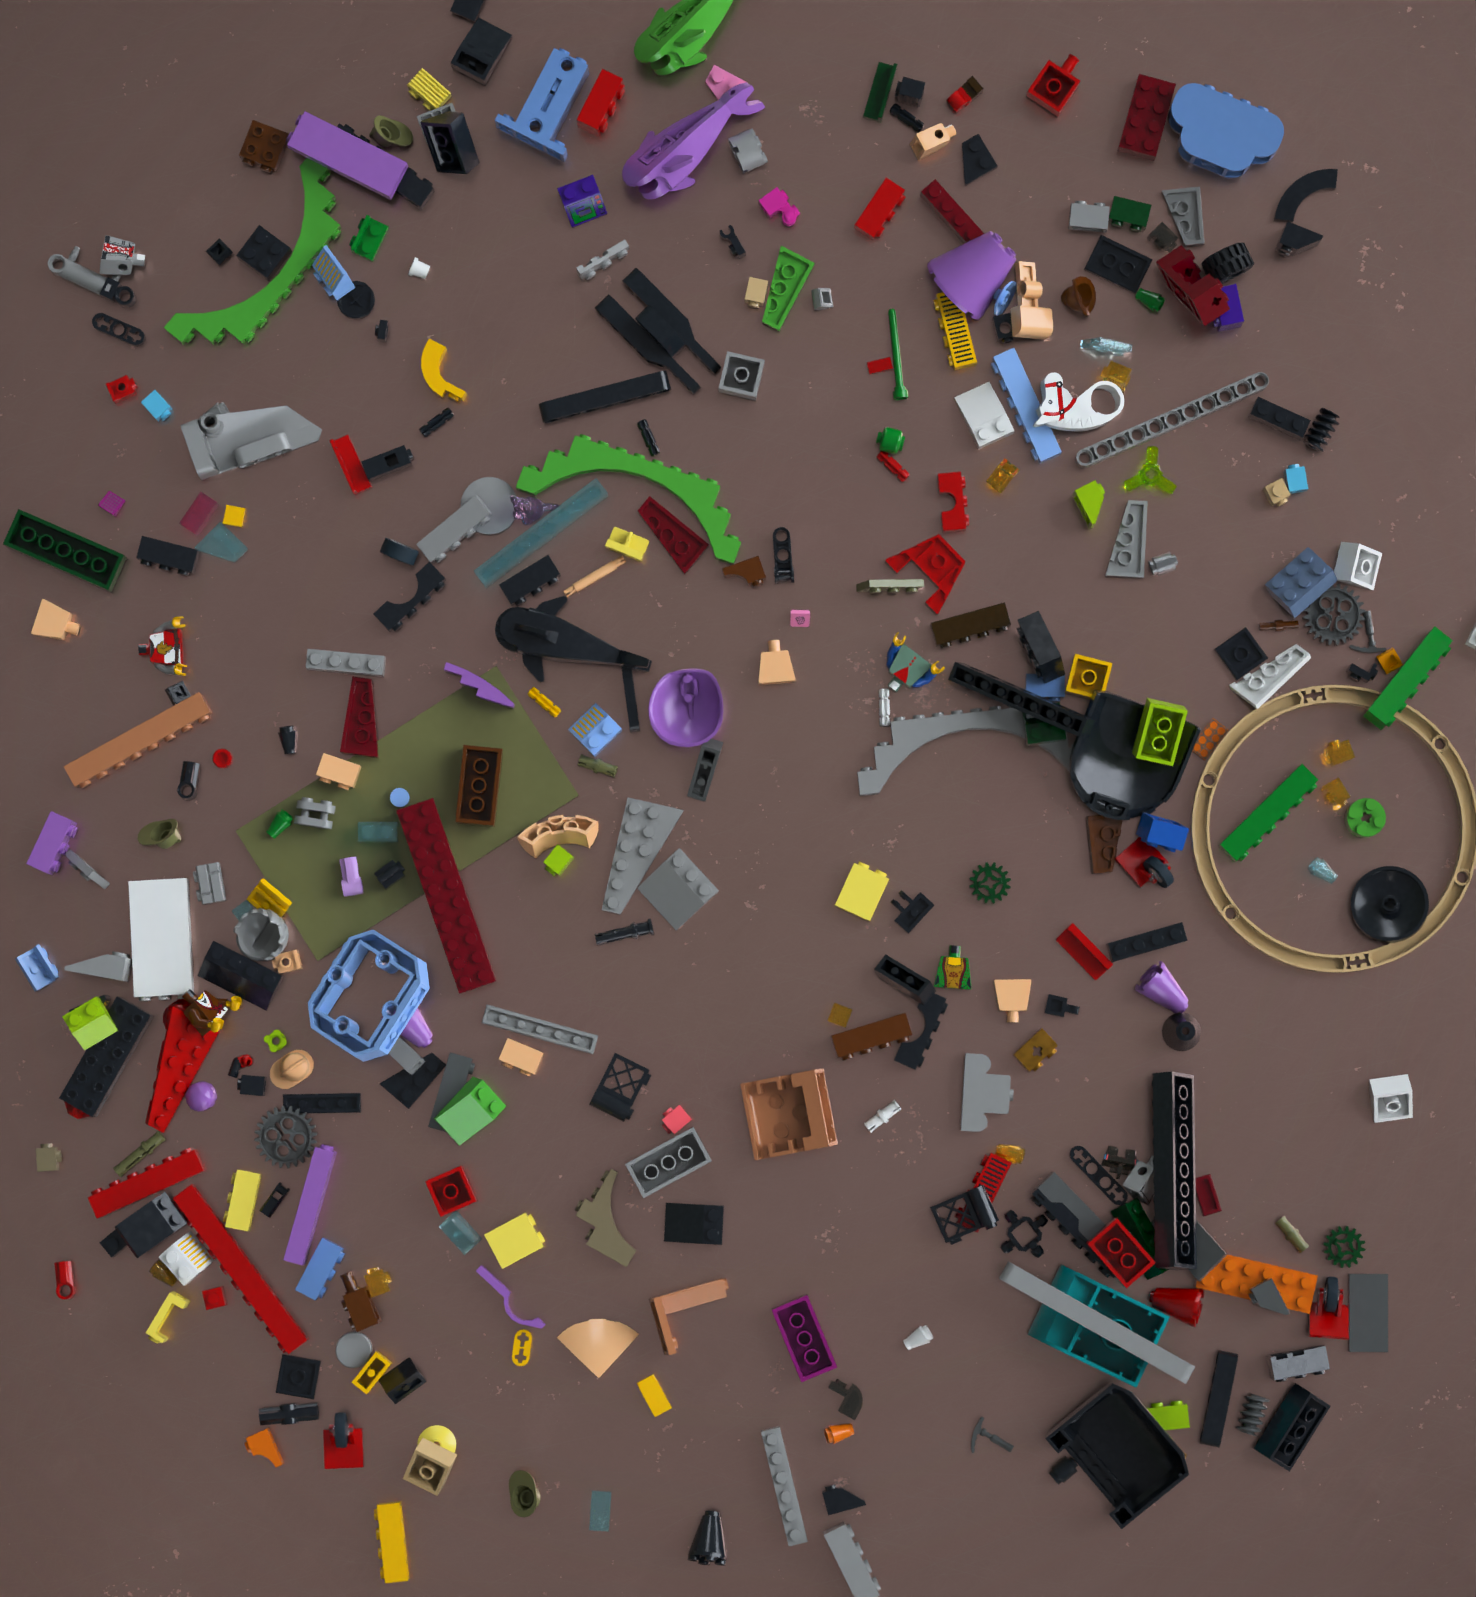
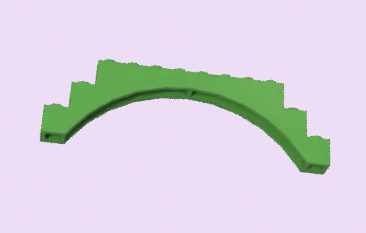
M308 158L299 166L305 192L304 218L300 236L289 260L280 273L264 289L247 300L223 310L207 313H176L165 325L164 329L183 345L186 342L192 341L195 337V331L213 345L216 342L219 343L224 338L225 331L243 345L245 342L249 343L254 338L256 329L258 327L262 328L267 322L266 317L270 313L273 314L280 305L278 303L282 298L286 299L290 295L292 286L295 283L299 284L304 278L303 273L313 267L312 264L325 245L328 246L332 239L336 240L341 234L340 224L325 213L335 206V195L320 184L321 181L325 182L329 178L330 169Z
M580 434V436L575 435L567 457L562 451L554 449V452L549 451L542 472L533 465L523 466L516 490L532 496H536L559 481L579 474L599 471L622 472L650 480L663 486L681 499L694 513L708 536L716 560L731 565L736 561L741 541H738L739 537L731 534L724 536L731 514L728 513L726 508L717 506V509L714 508L720 491V485H717L718 482L713 479L707 478L706 481L702 480L698 474L692 472L688 474L682 473V469L678 467H665L663 462L655 459L652 462L645 460V456L634 453L633 456L628 454L626 449L616 447V449L610 448L608 443L598 440V443L590 441L591 437Z

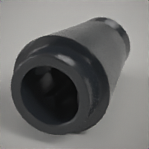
M295 726L279 727L280 732H278L284 754L296 753L297 730H295Z

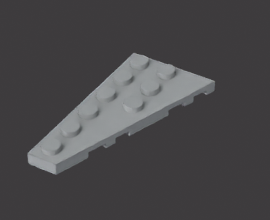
M627 798L603 901V911L621 915L684 810Z

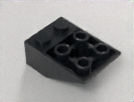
M478 17L451 61V67L486 85L512 35Z

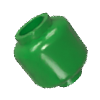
M885 427L883 432H878L876 443H879L880 451L897 454L898 451H902L905 436H902L901 430Z

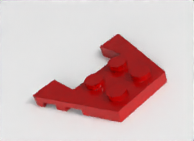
M940 534L885 560L896 574L912 560L939 588L925 602L936 615L939 614L966 562Z

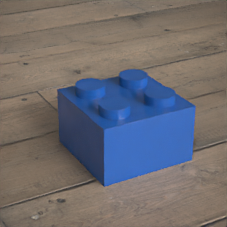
M1142 812L1136 835L1141 837V841L1146 842L1147 845L1158 847L1159 844L1165 850L1175 852L1176 849L1183 850L1189 828L1179 822Z

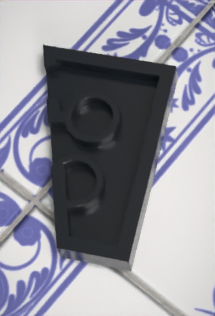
M434 1053L423 1057L425 1062L413 1075L403 1069L381 1082L380 1085L409 1109L446 1067V1064Z

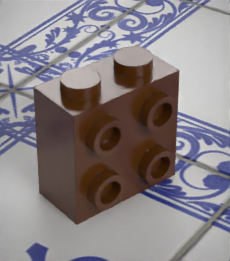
M252 120L239 153L242 162L249 166H253V164L261 166L260 169L271 173V171L277 172L288 144L286 140L289 133Z

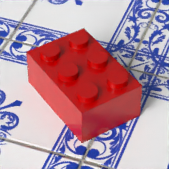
M604 69L601 70L577 118L578 128L596 137H599L600 133L604 134L608 126V117H612L616 111V101L618 99L621 100L625 93L623 78Z
M1114 1218L1086 1243L1126 1289L1156 1263L1118 1218Z

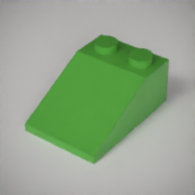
M472 1077L439 1112L434 1120L460 1146L492 1122L506 1105L482 1079Z

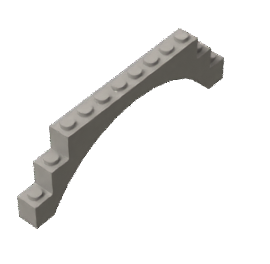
M1001 706L989 707V711L975 708L970 709L971 713H963V710L951 711V715L945 716L943 712L933 713L932 717L927 718L924 715H914L913 719L905 720V717L894 718V721L890 722L892 745H889V742H880L874 747L876 770H872V767L861 768V772H857L859 795L879 794L892 772L908 755L924 744L946 734L965 730H996L1025 738L1022 712L1010 706L1007 709H1001ZM1065 731V741L1038 744L1051 753L1070 772L1069 764L1072 748L1068 747L1067 731Z

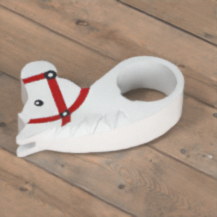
M1050 373L1040 383L1042 402L1039 408L1036 409L1038 420L1034 423L1033 427L1047 425L1048 427L1063 431H1088L1096 429L1108 423L1121 412L1124 406V395L1116 384L1110 381H1100L1091 386L1078 398H1073L1069 391L1063 388L1062 377L1058 373ZM1104 389L1111 393L1115 400V409L1112 414L1104 415L1099 412L1096 413L1092 409L1091 395L1093 390Z

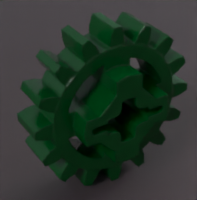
M985 862L984 868L978 865L979 871H972L975 877L969 878L970 881H973L969 888H974L975 890L972 892V895H979L978 901L984 898V904L988 900H991V903L994 904L996 898L1002 901L1001 895H1008L1005 889L1011 888V886L1007 885L1011 878L1005 877L1008 871L1002 872V865L996 868L995 862H993L992 866ZM991 870L997 872L1001 877L997 878L992 875ZM984 872L985 877L983 880L977 882L979 875ZM988 878H990L991 881H999L993 884L992 888H989L988 885H981L987 882ZM1003 885L1001 891L995 894L996 887ZM983 888L984 890H986L988 892V896L982 894L979 891V889Z
M1337 1226V1232L1331 1229L1332 1235H1326L1325 1238L1328 1239V1242L1323 1243L1324 1246H1327L1323 1253L1329 1254L1326 1259H1333L1332 1265L1334 1266L1339 1262L1340 1268H1343L1344 1264L1350 1268L1351 1262L1358 1264L1356 1259L1363 1258L1360 1252L1366 1250L1361 1247L1365 1241L1359 1240L1362 1235L1360 1233L1355 1235L1356 1229L1353 1228L1349 1231L1348 1226H1345L1344 1230ZM1340 1234H1347L1343 1239L1335 1238ZM1353 1240L1356 1241L1357 1249L1353 1248ZM1337 1242H1338V1243H1343V1244H1345V1243L1347 1242L1346 1246H1347L1348 1249H1350L1351 1251H1348V1250H1347V1251H1346V1250L1341 1251V1250H1342V1247H1340V1245L1337 1244ZM1332 1244L1335 1246L1336 1249L1335 1255L1333 1254L1331 1249ZM1350 1254L1353 1256L1350 1259L1341 1260L1344 1255Z

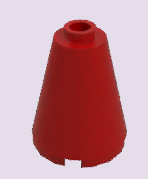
M1156 1288L1155 1291H1151L1149 1302H1152V1307L1192 1327H1196L1203 1306L1200 1299L1204 1298L1205 1290L1201 1288Z

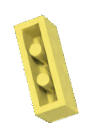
M237 1169L236 1173L233 1172L231 1184H234L233 1191L229 1192L227 1203H230L229 1211H225L223 1222L226 1223L225 1227L250 1231L262 1174Z

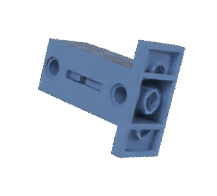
M554 48L516 122L513 121L514 118L507 114H503V116L498 114L495 124L497 129L565 162L568 157L567 148L564 147V143L555 139L589 75V68L584 59L580 57L575 59L569 56L570 53L562 48H559V50ZM569 67L571 70L564 71V68ZM534 128H539V129H540V130L537 131V132H533V131H532V129H534Z

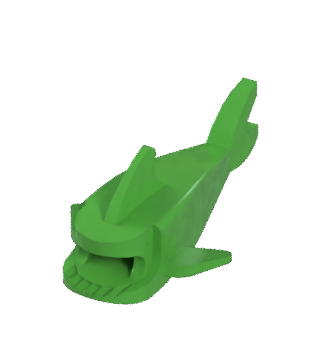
M682 0L666 12L663 8H659L650 26L638 37L635 43L634 54L636 59L642 63L650 62L654 72L657 75L663 76L675 72L680 67H688L704 61L707 55L699 52V50L711 38L733 0Z

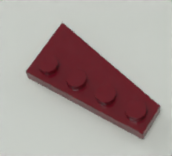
M352 676L340 748L341 753L379 758L372 679Z

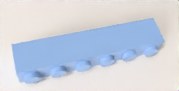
M1015 348L994 356L992 359L993 363H991L992 369L1001 378L999 384L1002 390H1006L1008 393V404L1017 413L1015 415L1017 424L1023 426L1025 432L1022 434L1026 443L1030 442L1033 448L1030 450L1035 461L1038 460L1039 464L1061 455L1062 451L1051 427L1047 425L1033 427L1034 423L1038 420L1036 409L1039 408L1040 403Z

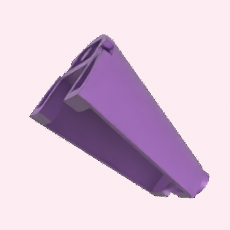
M991 231L927 263L929 272L931 274L934 272L936 275L934 281L943 293L965 314L968 311L972 313L970 315L971 318L979 320L984 315L993 300L995 292L1000 288L1016 261L1015 252L1010 247L1005 248L1001 244L1002 238L997 233L993 234Z

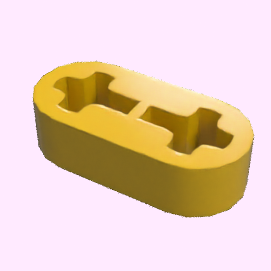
M526 1329L517 1331L514 1337L512 1361L517 1366L526 1365L530 1359L532 1335ZM522 1332L526 1333L525 1335L529 1337V1340L524 1342V1347L521 1346V1340L518 1339ZM520 1349H524L523 1356H526V1360L524 1359L522 1363H519V1360L515 1358V1355H519Z

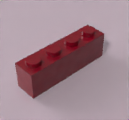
M936 179L921 191L920 196L963 244L984 234Z

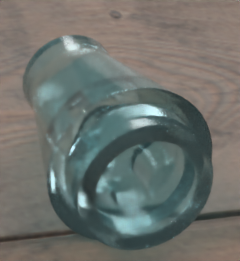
M1316 857L1308 868L1311 874L1328 881L1330 884L1338 876L1323 858Z

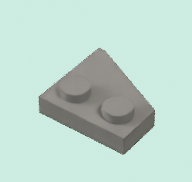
M72 850L65 854L70 859L68 863L75 870L79 868L82 871L80 875L87 881L92 879L104 889L109 886L110 883L102 878Z

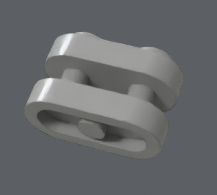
M302 797L301 800H297L296 806L297 809H302L301 816L295 815L294 824L332 829L333 821H328V814H334L336 806H332L330 801L321 800V803H314L313 799ZM309 811L320 812V819L308 817Z

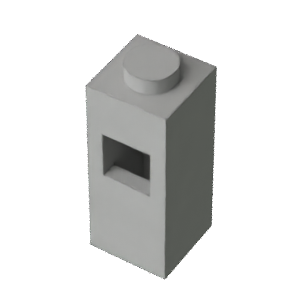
M400 1036L389 1052L411 1075L425 1062Z

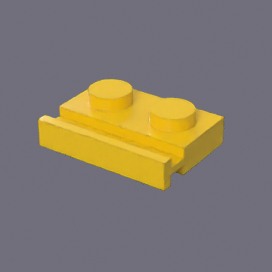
M264 878L259 881L258 885L246 899L257 909H270L281 918L292 904L287 897Z

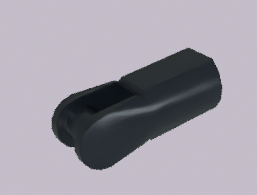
M281 1182L278 1183L259 1210L269 1218L290 1190L281 1186ZM276 1192L282 1195L279 1200L274 1197Z

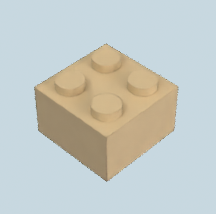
M422 1438L413 1453L403 1479L438 1496L445 1485L457 1454Z

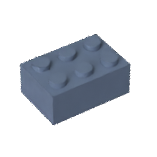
M1307 547L1268 581L1265 586L1269 594L1290 615L1296 618L1338 580L1334 571Z

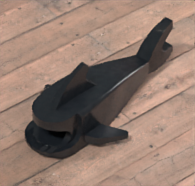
M566 596L542 602L536 609L523 607L509 608L499 616L496 622L495 634L499 643L509 651L522 654L524 665L539 682H544L542 659L559 662L609 664L622 666L634 671H650L652 664L650 659L619 650L583 629L556 617L557 613L568 601Z

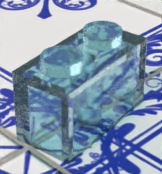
M358 822V842L398 843V823Z

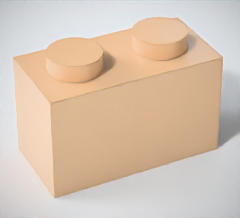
M323 753L316 775L320 777L319 781L328 784L333 781L338 783L337 787L349 790V787H355L361 766Z
M507 1038L499 1060L502 1061L501 1065L510 1069L513 1066L520 1068V1073L530 1077L531 1073L536 1074L544 1053Z

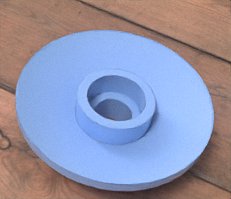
M1015 281L1009 282L1002 290L998 289L995 292L993 298L996 300L994 305V314L996 316L1001 315L1013 299L1017 287Z

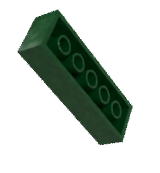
M18 509L3 542L4 546L109 592H112L127 559L125 555L20 509Z

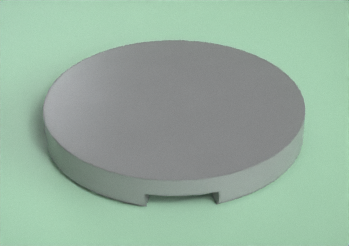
M484 477L472 482L464 491L461 498V507L474 496H479L492 513L489 517L491 520L484 526L479 525L474 529L476 532L487 535L499 534L508 529L515 521L518 513V500L512 487L505 481L495 477Z

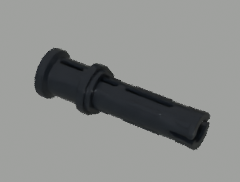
M649 918L645 922H632L630 926L595 933V939L598 946L633 937V939H639V936L648 934L652 936L654 935L651 918Z

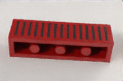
M990 1153L989 1156L985 1154L980 1164L983 1168L980 1173L976 1172L972 1183H974L973 1188L984 1185L990 1201L993 1203L1012 1163L993 1153ZM966 1202L963 1208L959 1207L958 1210L964 1212L967 1206ZM956 1212L955 1218H957L956 1222L960 1224L963 1214ZM965 1216L963 1226L969 1229L976 1226L973 1218Z

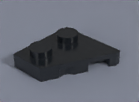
M979 134L962 143L964 184L967 186L996 169L998 165Z

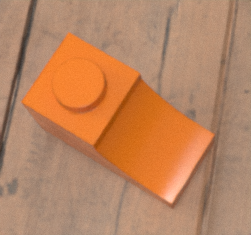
M269 1428L246 1438L247 1442L244 1444L248 1453L252 1452L253 1456L262 1455L267 1457L274 1464L275 1468L284 1464Z

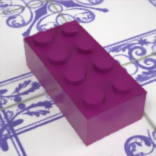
M807 1294L771 1309L801 1382L837 1368Z

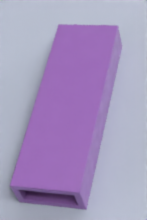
M304 111L303 115L298 116L295 122L297 127L294 132L291 131L286 140L289 149L390 200L392 199L408 168L407 162Z
M321 1144L320 1147H315L284 1261L299 1265H305L307 1262L337 1154L336 1151H333L332 1146Z

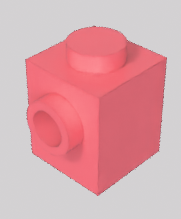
M678 1105L674 1110L670 1107L662 1114L664 1116L662 1119L664 1124L661 1126L668 1134L672 1132L675 1135L692 1119Z

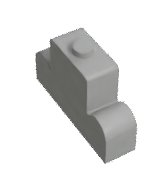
M965 1053L960 1131H983L988 1123L984 1113L1008 1114L1009 1101H1013L1014 1090L1010 1089L1011 1077L1009 1075L987 1074L986 1072L991 1067V1061L989 1057L983 1054Z

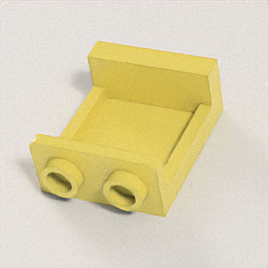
M860 861L858 864L854 863L835 906L870 922L889 881V878H886L887 874L880 870L873 872L869 870V865Z
M525 1212L484 1234L502 1269L544 1247L545 1239L540 1231L536 1232L534 1228L536 1222L531 1214L527 1215Z
M175 1291L170 1292L146 1331V1334L149 1335L148 1339L157 1344L166 1342L168 1337L160 1333V1329L173 1307L176 1305L184 1309L188 1307L191 1301Z

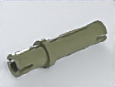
M157 1131L148 1140L142 1141L135 1151L113 1167L114 1171L122 1177L148 1154L151 1155L153 1150L166 1140L165 1137Z

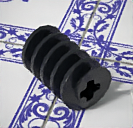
M1325 408L1319 410L1321 415H1316L1317 421L1312 422L1314 428L1308 429L1309 434L1304 436L1306 441H1303L1309 447L1321 452L1324 451L1321 444L1328 445L1324 439L1332 438L1328 432L1336 431L1332 425H1339L1336 418H1340Z

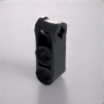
M779 527L773 532L775 584L781 581H791V583H794L790 532L785 527ZM779 531L787 534L785 541L777 540L776 534ZM781 550H785L788 553V558L784 561L777 557L778 552Z

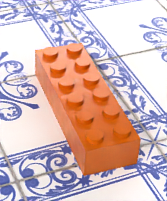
M1227 1255L1201 1281L1195 1278L1193 1286L1251 1300L1248 1295L1251 1293L1249 1288L1268 1278H1272L1287 1309L1310 1314L1318 1275Z

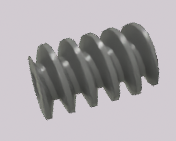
M1251 1394V1396H1245L1249 1403L1242 1405L1247 1411L1240 1412L1245 1418L1238 1419L1243 1425L1236 1426V1429L1257 1436L1254 1433L1261 1432L1257 1425L1263 1424L1259 1417H1265L1261 1410L1268 1408L1263 1402H1269L1270 1399Z

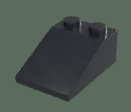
M164 1192L116 1225L115 1229L135 1257L139 1258L178 1232L187 1224V1221L167 1193Z
M666 1203L664 1242L722 1245L724 1205Z

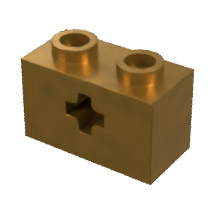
M1041 1028L1013 1056L1028 1072L1031 1070L1035 1072L1043 1065L1041 1061L1046 1056L1049 1059L1057 1052L1055 1048L1058 1045ZM1033 1047L1041 1048L1040 1056L1032 1055V1053L1034 1052V1050L1032 1049Z

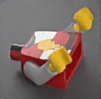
M183 616L174 617L171 621L165 622L156 628L153 634L149 635V644L138 645L139 655H150V662L154 664L156 669L165 674L186 676L185 673H182V668L187 667V665L183 664L182 630L177 629L186 626L185 624L180 625V620L184 618Z

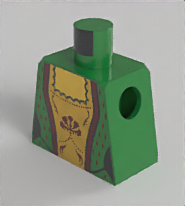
M949 945V957H940L934 987L971 990L968 958L960 957L961 946Z

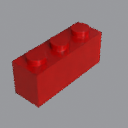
M885 178L855 223L854 229L871 240H874L875 237L879 238L885 230L883 227L885 222H890L894 217L895 212L893 210L897 205L901 206L906 198L904 196L905 189Z

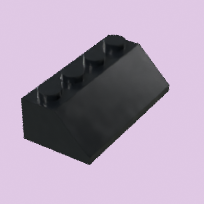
M216 941L212 942L198 973L199 977L266 1011L284 978L281 974Z
M1295 1383L1289 1390L1283 1403L1279 1406L1273 1419L1269 1422L1263 1435L1257 1441L1254 1449L1290 1472L1331 1406Z

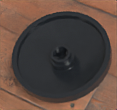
M1383 866L1371 870L1358 881L1351 897V911L1355 923L1368 937L1380 942L1395 943L1412 937L1421 929L1428 916L1429 898L1424 884L1415 874L1401 867Z

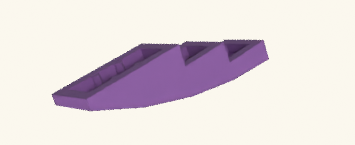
M446 662L444 671L462 676L460 684L478 689L477 698L514 709V703L486 680L466 669Z

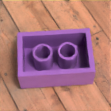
M51 811L26 864L50 875H53L54 872L57 873L62 864L59 862L62 855H65L69 850L70 845L68 842L77 833V823Z

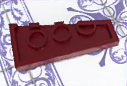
M650 496L638 509V513L682 572L686 574L709 544Z

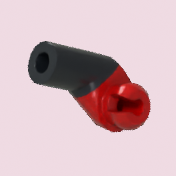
M244 1054L234 1058L228 1075L237 1078L241 1068L252 1065L253 1059L251 1056Z

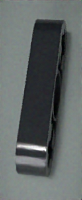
M98 313L92 319L94 328L104 334L135 347L141 346L145 342V334L139 328L104 313ZM104 318V321L108 324L111 321L114 322L110 325V331H107L108 327L105 325L98 327L97 320ZM116 325L124 327V332L121 335L114 334L113 330ZM128 328L131 329L129 332L133 335L139 333L141 340L133 342L134 339L127 335Z

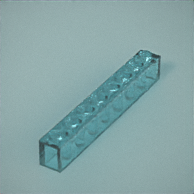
M595 478L475 569V575L487 589L607 498L608 492L598 479Z

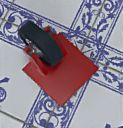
M1138 837L1115 858L1140 888L1146 882L1157 883L1163 888L1169 887L1174 882L1173 875L1169 871L1171 869L1168 866L1169 862L1155 847L1141 841V837Z
M1327 1277L1325 1288H1319L1318 1302H1312L1309 1314V1337L1349 1339V1305H1342L1343 1289H1338V1278Z
M336 1413L334 1425H329L328 1430H323L324 1468L364 1467L362 1428H354L353 1424H348L346 1413Z

